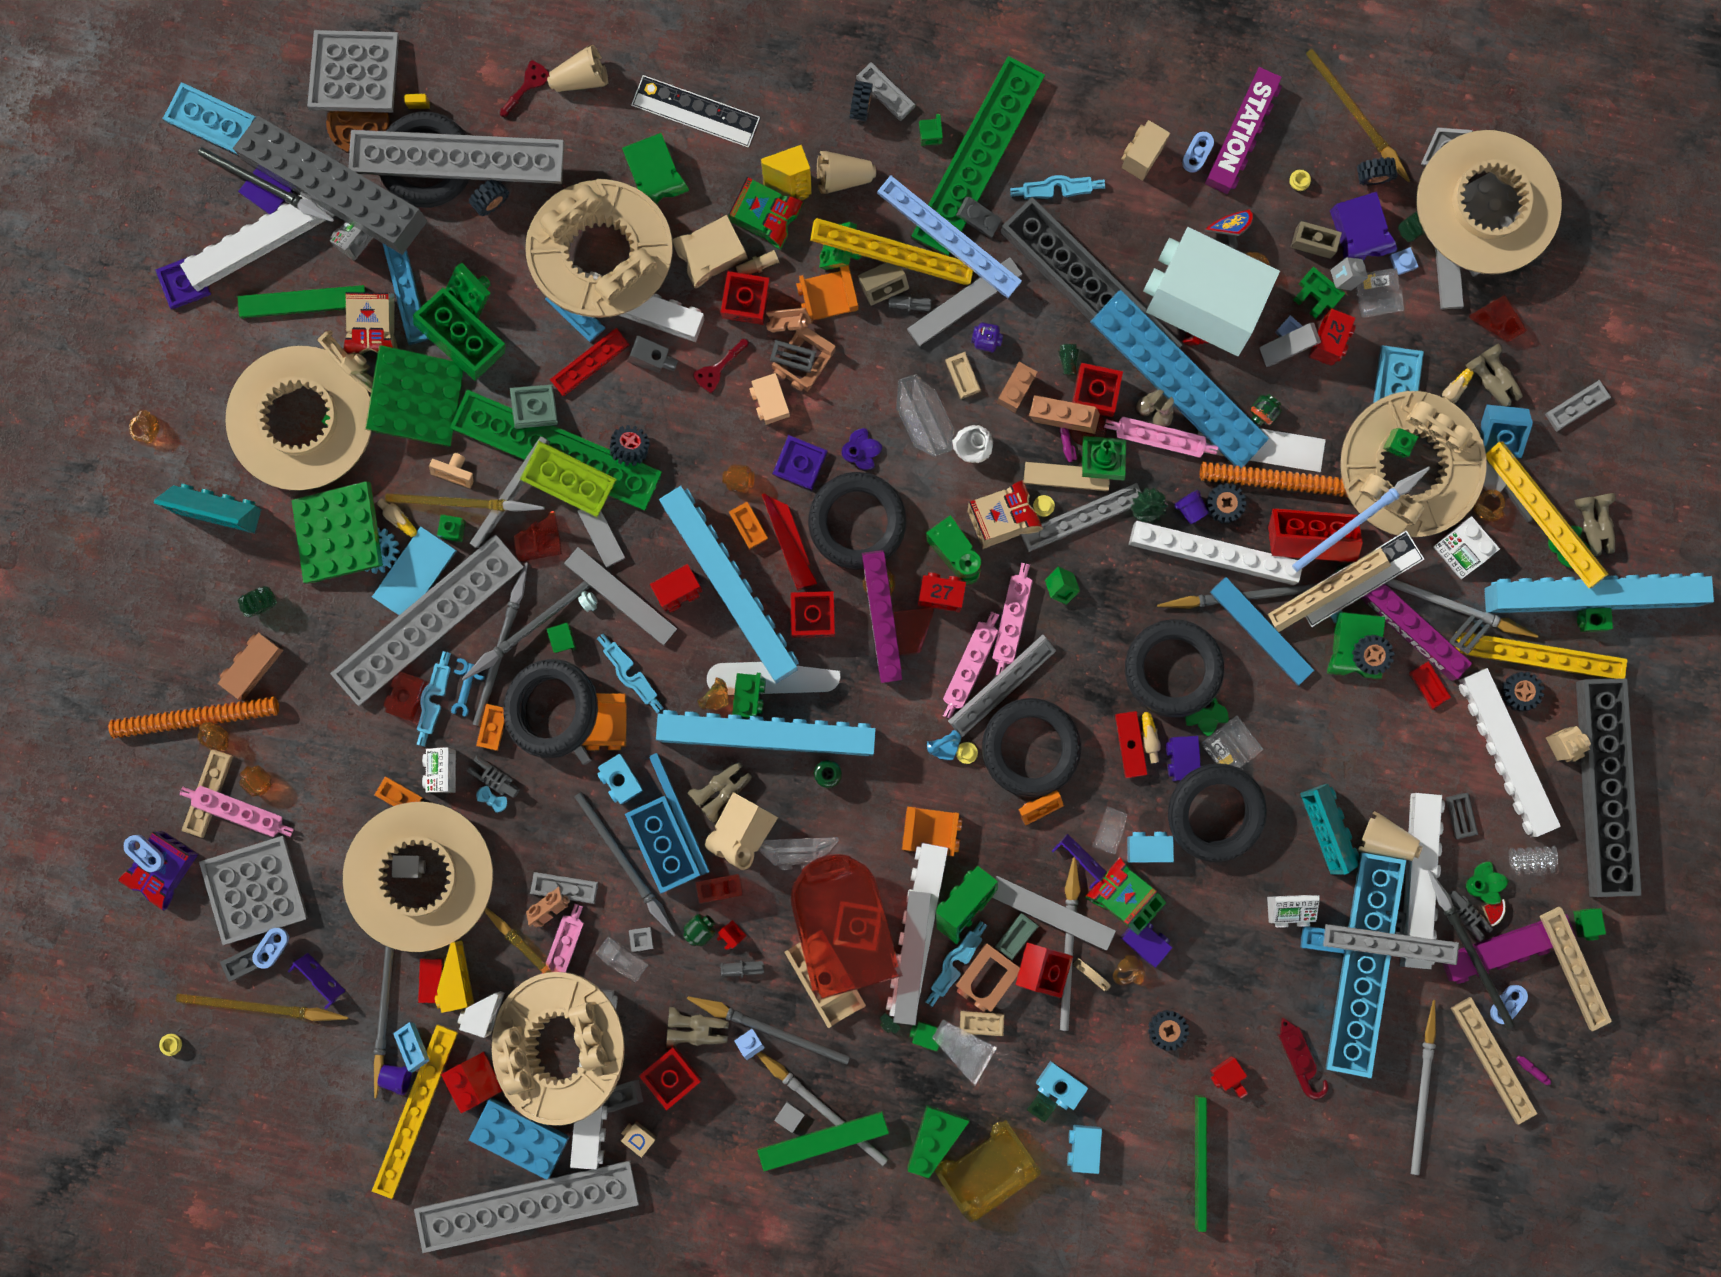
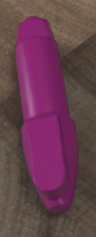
M1060 427L1064 454L1068 462H1073L1077 460L1075 447L1071 445L1068 429Z
M1517 1056L1516 1059L1523 1069L1531 1073L1541 1083L1545 1085L1551 1084V1080L1547 1075L1534 1066L1531 1061L1522 1056Z

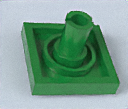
M852 222L839 224L853 229L857 227V224ZM823 245L819 268L829 270L848 266L850 258L859 260L862 255Z
M463 263L455 267L446 287V290L476 318H479L491 294L487 290L490 286L489 279L484 275L477 279Z
M1084 436L1082 441V477L1124 480L1126 439Z

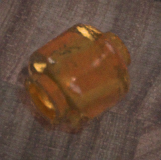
M731 464L727 471L723 472L722 482L726 484L730 492L746 493L754 486L755 473L747 465Z
M255 765L252 768L247 766L240 773L242 778L239 785L252 797L258 795L262 797L273 785L270 783L272 781L271 775L259 765Z

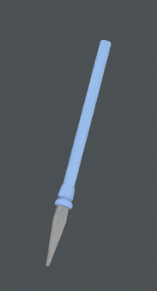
M1430 467L1398 481L1395 487L1389 489V492L1384 494L1380 500L1292 565L1293 569L1298 572L1383 507L1399 499L1401 495L1409 493Z

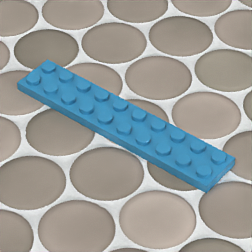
M1121 290L1090 321L1158 390L1164 391L1163 395L1168 399L1172 397L1174 399V406L1214 446H1217L1218 450L1235 467L1236 465L1240 468L1245 466L1269 440Z

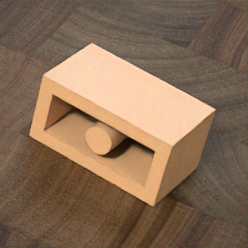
M776 373L751 381L753 387L749 388L752 399H757L759 407L756 410L760 420L764 419L767 425L790 417Z

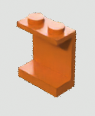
M849 265L840 267L838 272L804 279L803 275L799 276L800 283H796L798 295H803L804 299L801 308H806L812 321L858 310Z
M596 693L598 699L597 720L590 736L581 746H586V750H599V746H608V750L619 751L621 747H626L627 695Z
M907 806L902 850L916 852L917 846L921 847V844L925 843L948 848L947 856H954V852L959 851L960 839H956L957 831H961L962 818H959V813Z

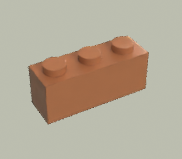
M1034 395L1029 416L1036 423L1095 434L1100 413L1093 406Z
M259 632L257 635L251 636L247 642L248 646L243 652L240 651L233 659L234 664L230 669H225L219 677L221 680L218 684L238 700L244 701L284 651Z

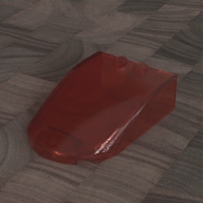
M832 854L817 858L805 866L793 884L791 905L812 991L816 998L821 1000L903 976L880 892L873 874L866 865L847 855Z

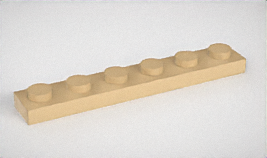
M1380 547L1270 612L1268 615L1275 629L1280 632L1390 567L1391 564Z
M1557 907L1541 915L1540 919L1589 1029L1594 1031L1612 1022L1563 909Z
M1469 997L1451 1007L1515 1123L1519 1125L1537 1114L1536 1110L1472 998Z

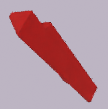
M765 493L762 494L796 590L800 591L817 585L808 567L810 563L789 506L767 496Z

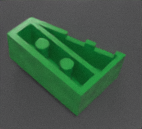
M979 866L973 871L970 870L965 875L964 882L960 886L957 885L953 888L950 898L946 902L942 901L936 908L937 929L956 944L960 941L959 934L965 926L969 928L972 925L971 919L979 910L982 911L998 890V881Z
M927 1105L907 1171L929 1178L967 1126L969 1119Z

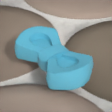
M483 786L477 791V801L486 802L487 805L492 806L496 813L505 810L507 806L506 797H496L491 793L489 786Z

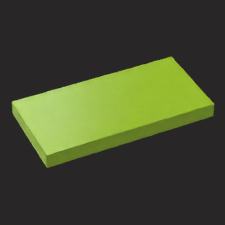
M538 441L520 480L598 517L616 478Z

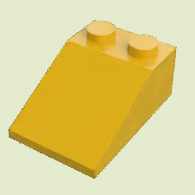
M462 941L452 942L449 946L437 990L438 995L435 996L436 1006L438 1009H441V1013L467 1008L474 1004Z

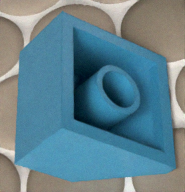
M1486 405L1480 431L1485 453L1498 442L1503 441L1516 458H1522L1533 424L1529 409Z

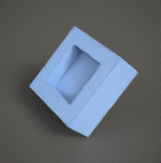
M1411 247L1389 256L1397 276L1418 268Z
M1290 315L1275 333L1282 337L1303 326Z
M753 1029L735 1040L736 1045L746 1060L765 1048Z

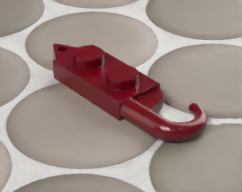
M1281 1018L1280 1034H1278V1037L1303 1092L1311 1099L1323 1098L1328 1092L1327 1080L1323 1081L1324 1086L1320 1092H1314L1311 1089L1308 1080L1316 1074L1317 1066L1300 1028Z

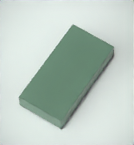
M1020 913L995 948L1013 961L1039 926Z

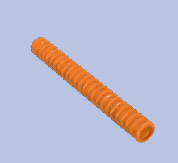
M1203 462L1200 467L1201 481L1207 479L1209 482L1211 480L1218 482L1219 480L1221 483L1227 481V484L1233 482L1235 485L1237 483L1244 485L1245 483L1247 486L1253 484L1254 487L1260 485L1261 488L1266 486L1267 488L1273 487V489H1277L1279 487L1280 490L1284 488L1287 491L1293 489V491L1299 490L1300 492L1306 490V493L1312 491L1313 494L1319 492V494L1326 493V495H1330L1332 493L1333 496L1339 494L1340 497L1343 495L1348 497L1342 478L1339 479L1338 477L1332 479V476L1326 478L1325 475L1319 477V475L1312 476V474H1308L1306 476L1305 473L1299 475L1298 472L1293 474L1290 471L1288 473L1286 471L1280 473L1279 470L1273 472L1272 469L1266 471L1264 468L1262 470L1255 468L1254 470L1252 467L1246 469V466L1240 468L1238 465L1236 467L1229 465L1228 467L1226 464L1220 466L1219 463L1213 465L1212 462L1209 464Z
M273 696L271 699L266 697L264 700L261 698L257 701L252 699L250 702L245 700L244 703L238 701L237 704L231 702L230 705L225 703L224 706L218 704L217 707L215 705H211L210 708L204 706L203 709L198 707L197 710L191 708L190 711L184 709L183 712L178 710L177 712L157 713V715L130 717V719L126 717L123 720L119 718L116 721L112 719L109 722L108 728L113 739L118 736L122 738L124 735L130 737L131 734L133 736H136L138 733L143 735L144 732L150 734L151 731L157 733L158 730L160 732H163L165 729L170 731L171 728L177 730L178 727L184 729L185 726L190 728L191 725L197 727L198 724L204 726L205 723L206 725H211V723L231 722V720L237 721L238 719L242 721L245 718L249 720L251 717L256 719L258 716L263 718L265 715L270 717L271 714L277 716L279 704L278 700Z

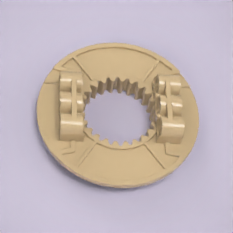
M1495 130L1474 131L1449 141L1429 160L1418 185L1417 211L1420 223L1428 239L1448 260L1462 268L1477 273L1502 274L1527 265L1537 258L1549 245L1556 233L1561 217V191L1551 165L1530 143L1506 132ZM1482 171L1493 173L1502 183L1510 185L1517 193V196L1522 197L1519 201L1522 207L1518 209L1520 214L1515 217L1516 220L1508 227L1505 226L1500 230L1495 228L1492 231L1490 227H1487L1483 230L1482 224L1476 226L1475 219H1468L1470 213L1463 211L1466 205L1461 204L1465 199L1461 194L1465 191L1464 186L1468 183V180L1476 173L1480 174Z
M596 179L580 182L561 190L539 209L527 232L526 259L536 285L554 304L581 316L612 317L639 307L657 292L664 282L671 265L672 237L669 225L662 211L647 195L622 182ZM594 223H597L599 227L605 223L608 228L614 225V230L620 229L621 234L626 235V240L629 241L630 259L621 262L613 272L611 271L603 277L598 276L597 280H594L593 275L586 278L584 272L579 274L578 268H574L569 255L570 243L574 242L573 235L578 236V230L585 231V226L587 225L593 228Z
M291 346L277 349L253 362L235 383L226 408L228 440L240 463L247 471L264 483L286 490L300 491L318 488L344 475L365 452L372 431L365 430L370 395L368 390L349 376L324 349L310 346ZM304 386L306 389L311 388L322 396L321 398L326 402L325 407L329 409L326 415L330 419L325 421L328 428L322 429L324 435H317V442L311 440L309 447L306 444H302V448H299L297 445H294L292 448L274 438V435L269 431L271 429L270 426L266 424L269 418L265 414L270 413L267 406L273 405V400Z
M1405 391L1379 399L1357 417L1344 440L1341 453V475L1344 488L1351 503L1361 514L1380 500L1384 494L1389 492V489L1394 488L1389 483V480L1385 481L1383 479L1386 474L1380 472L1384 467L1380 460L1384 459L1381 453L1386 452L1383 448L1391 430L1401 428L1414 435L1420 434L1421 438L1428 437V443H1435L1433 449H1439L1437 457H1442V460L1438 462L1439 465L1443 466V469L1438 470L1441 477L1436 478L1435 480L1438 484L1431 485V489L1426 490L1425 493L1413 496L1409 494L1401 495L1399 499L1383 507L1367 519V521L1375 527L1397 536L1407 531L1410 537L1429 536L1452 527L1472 509L1484 485L1486 453L1478 430L1459 407L1435 394L1421 391Z
M429 802L403 803L386 809L373 817L355 836L347 852L343 868L345 899L351 914L359 926L369 936L383 945L408 952L435 950L447 946L464 936L477 923L485 911L493 886V865L490 851L477 828L460 813L443 805ZM414 843L418 845L424 844L428 847L432 846L433 850H439L438 854L440 856H446L443 862L449 863L446 870L450 871L451 875L446 878L450 881V884L445 885L448 891L447 893H441L442 900L436 899L435 905L429 904L427 909L420 907L418 910L417 908L409 909L406 906L401 907V903H394V897H388L390 890L384 889L388 883L383 881V878L387 876L383 870L389 868L386 861L393 859L391 854L399 853L398 847L405 849L406 844L414 846Z
M550 972L529 978L509 994L495 1018L492 1034L493 1066L497 1080L506 1098L522 1115L546 1125H566L578 1122L592 1115L607 1101L615 1089L622 1071L624 1036L620 1019L614 1006L605 993L595 984L575 974ZM556 1016H565L566 1019H570V1022L575 1027V1043L580 1048L579 1060L582 1067H578V1073H573L572 1077L565 1080H557L556 1077H550L549 1072L543 1073L545 1067H539L541 1059L536 1058V1055L539 1053L535 1049V1046L539 1045L536 1037L541 1036L538 1030L544 1029L543 1023H549L550 1019L556 1018Z

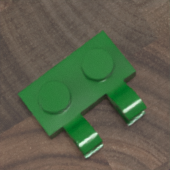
M1313 266L1300 281L1299 285L1303 289L1293 301L1300 305L1311 294L1319 301L1309 313L1316 319L1325 307L1329 310L1333 309L1346 293L1341 289H1336L1335 284Z

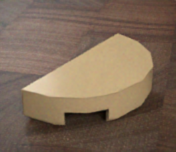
M1079 958L1073 963L1078 970L1102 990L1108 991L1111 987L1103 977Z

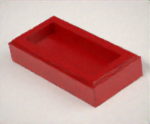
M1429 661L1409 672L1431 709L1451 698Z
M420 959L418 1003H436L435 996L438 995L437 990L443 971V959Z

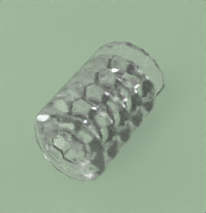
M1545 846L1543 849L1535 847L1533 850L1531 847H1527L1524 850L1520 847L1517 850L1514 848L1509 850V864L1515 870L1516 875H1520L1521 869L1524 870L1525 875H1528L1530 868H1532L1534 874H1537L1538 868L1545 874L1547 867H1549L1551 873H1555V868L1558 864L1556 846H1552L1551 849Z

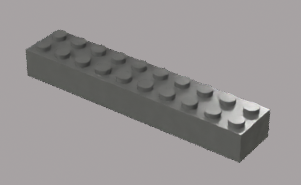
M260 116L254 119L233 147V150L242 161L308 200H312L315 204L402 255L427 223L422 212L415 206Z
M1033 197L1002 225L1001 234L1089 321L1121 290L1181 349L1182 344L1153 315L1146 313L1147 309Z
M1627 678L1577 681L1579 729L1582 734L1587 735L1591 743L1589 746L1590 750L1584 752L1585 756L1581 758L1589 897L1641 896Z

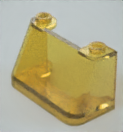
M1006 1120L996 1123L991 1128V1138L957 1162L944 1160L934 1171L963 1216L969 1222L977 1221L1035 1180L1041 1173V1170Z

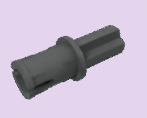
M894 295L889 299V308L908 309V312H910V309L929 311L931 299L911 297V295L909 297Z
M740 960V963H721V977L741 976L743 978L744 975L764 973V963L762 961L743 962V960Z

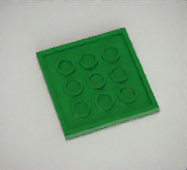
M380 345L365 430L450 447L453 430L450 429V426L457 412L463 370L451 360Z
M366 481L292 500L303 583L310 584L383 566L371 482Z

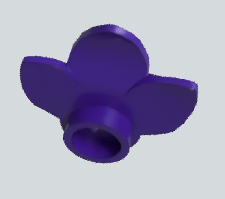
M862 428L850 435L849 442L842 447L841 453L847 462L855 463L862 470H870L875 468L872 458L877 456L883 447L877 440L868 439L867 429ZM854 449L856 454H851L849 450Z

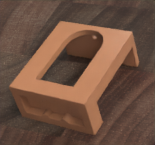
M805 327L804 330H796V334L789 344L801 347L803 342L806 341L822 351L813 364L811 373H807L805 377L799 379L787 371V366L773 362L772 368L775 370L776 376L783 380L787 378L792 382L791 385L799 391L804 389L808 392L835 353L836 346ZM788 349L783 351L794 355L797 353ZM780 356V357H779V358H781V359L788 360V361H791V360H792V359H790V358H786V357H783V356Z
M985 943L980 949L979 954L955 985L958 987L956 992L966 999L969 996L976 1000L974 1005L983 1012L986 1009L991 1012L1017 977L1020 968ZM991 957L1006 968L1007 972L990 995L985 998H978L972 993L971 984Z

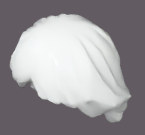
M979 425L965 427L952 440L953 449L965 462H983L992 453V435L990 431Z

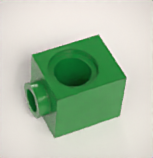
M1401 428L1393 429L1383 449L1400 458L1408 457L1418 436Z
M441 515L437 536L444 540L462 542L466 521L460 517Z
M1591 608L1579 611L1577 625L1580 627V632L1612 630V608ZM1591 615H1594L1597 618L1596 625H1593L1591 623Z
M1601 908L1573 911L1578 937H1585L1586 941L1598 940L1599 935L1606 934Z
M918 1021L917 1025L912 1026L909 1037L913 1038V1044L938 1051L944 1030Z

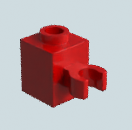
M1229 1057L1210 1070L1213 1075L1211 1080L1217 1088L1221 1087L1227 1091L1232 1087L1240 1099L1248 1094L1240 1083L1247 1075L1234 1057Z

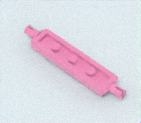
M1122 417L1119 422L1108 419L1105 422L1113 426L1105 424L1104 428L1116 430L1118 438L1196 457H1201L1204 452L1217 454V451L1210 450L1209 448L1218 450V447L1206 444L1205 436L1127 417Z
M1021 563L1019 575L1011 576L992 657L993 660L998 662L997 676L1016 658L1033 580L1027 577L1029 564Z
M991 612L986 623L978 622L944 695L943 700L948 704L943 715L945 718L951 719L956 708L962 709L965 706L998 635V630L994 625L999 615Z
M183 786L182 791H180L179 795L191 799L192 807L272 838L278 833L291 837L294 829L282 825L281 816L206 787L199 786L193 791Z
M574 904L571 916H563L542 974L567 972L584 923L579 919L583 906Z

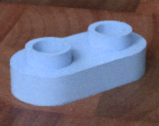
M1199 132L1194 136L1182 160V165L1186 171L1194 173L1202 168L1214 145V139L1211 134ZM1199 142H1204L1206 146H1199ZM1189 160H1195L1196 165H1191Z
M133 835L125 840V853L143 870L154 872L162 868L164 864L163 854L144 836ZM136 842H139L140 844L139 849H136L135 847ZM152 856L156 858L155 864L151 862Z
M272 928L266 933L253 953V962L257 967L269 968L274 965L288 944L289 935L283 928ZM277 934L281 936V941L279 943L275 941V936ZM264 953L269 955L267 961H264L262 958Z
M1519 985L1508 986L1500 996L1512 1020L1528 999L1527 991ZM1513 992L1517 993V998L1515 1000H1513L1511 997ZM1493 1004L1490 1010L1491 1018L1497 1023L1504 1024Z

